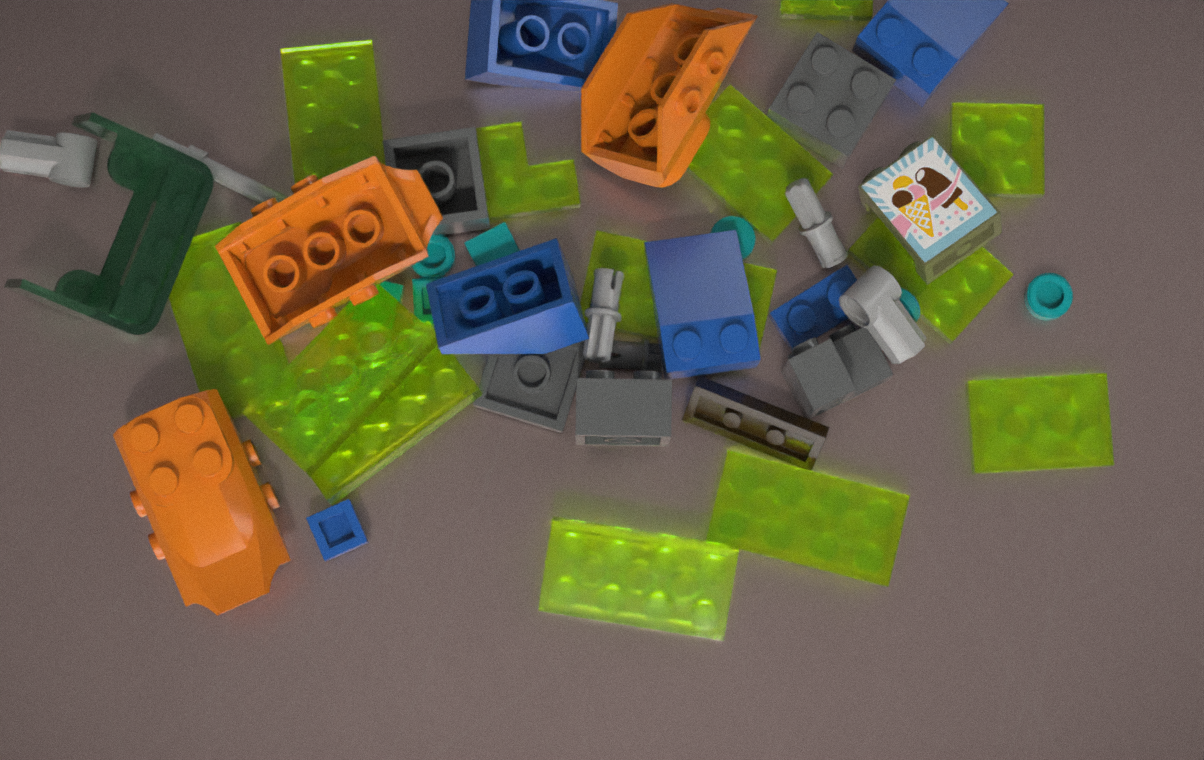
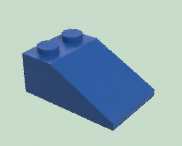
M471 0L465 80L506 87L581 92L583 84L616 32L618 3L605 0Z
M888 0L857 36L852 51L864 61L896 79L894 85L923 107L1009 3L1005 0Z
M731 230L644 242L664 380L756 368L761 357L754 312L737 231Z
M557 238L426 284L438 348L441 354H546L589 339L574 277Z

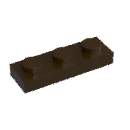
M700 375L682 418V421L810 472L815 465L830 428Z

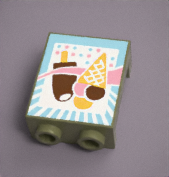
M931 135L922 142L916 141L907 146L897 160L885 168L878 167L872 170L863 179L862 184L858 186L861 205L866 211L873 210L915 261L917 274L927 285L1002 233L1001 212L934 135Z

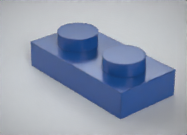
M848 265L840 268L769 313V318L790 350L809 339L820 338L849 319L839 303L840 296L857 281Z

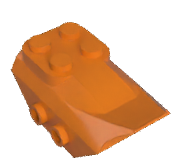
M674 3L627 13L581 88V152L598 165L627 180L660 188L676 183L687 170L709 132L710 118L706 114V110L758 16L718 7L712 10H703Z
M374 155L319 180L316 174L311 175L291 186L293 195L278 203L274 197L252 208L250 212L253 217L240 224L215 245L267 345L274 343L308 323L311 324L313 329L328 323L338 317L335 308L349 300L353 306H357L379 294L376 285L429 257L428 243L443 216L418 170H404L386 166Z
M205 390L178 398L144 413L118 428L113 437L136 488L130 492L131 500L141 518L147 515L154 531L148 534L150 545L158 560L166 559L185 606L188 607L196 603L210 609L218 616L270 593L271 582L276 570L280 565L291 561L274 509L280 507V503L271 483L268 481L262 484L255 468L262 464L257 449L251 439L243 441L218 390Z

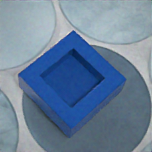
M350 499L306 518L326 562L369 543Z

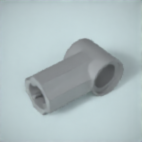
M7 130L0 146V169L4 172L48 177L50 181L66 186L90 187L97 140L75 133H56V137Z
M872 266L840 296V307L855 324L867 328L892 364H901L919 353L924 348V342L927 338L900 302L899 298L902 291L897 280L885 269L879 266Z

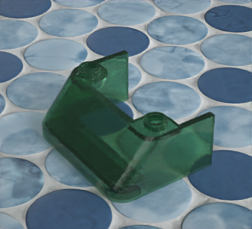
M90 112L74 117L73 126L114 143L107 160L108 174L117 185L133 192L101 273L98 276L86 270L68 271L58 279L53 291L25 279H7L4 287L67 314L126 334L143 335L152 331L161 318L211 195L214 183L213 176L206 164L96 113Z

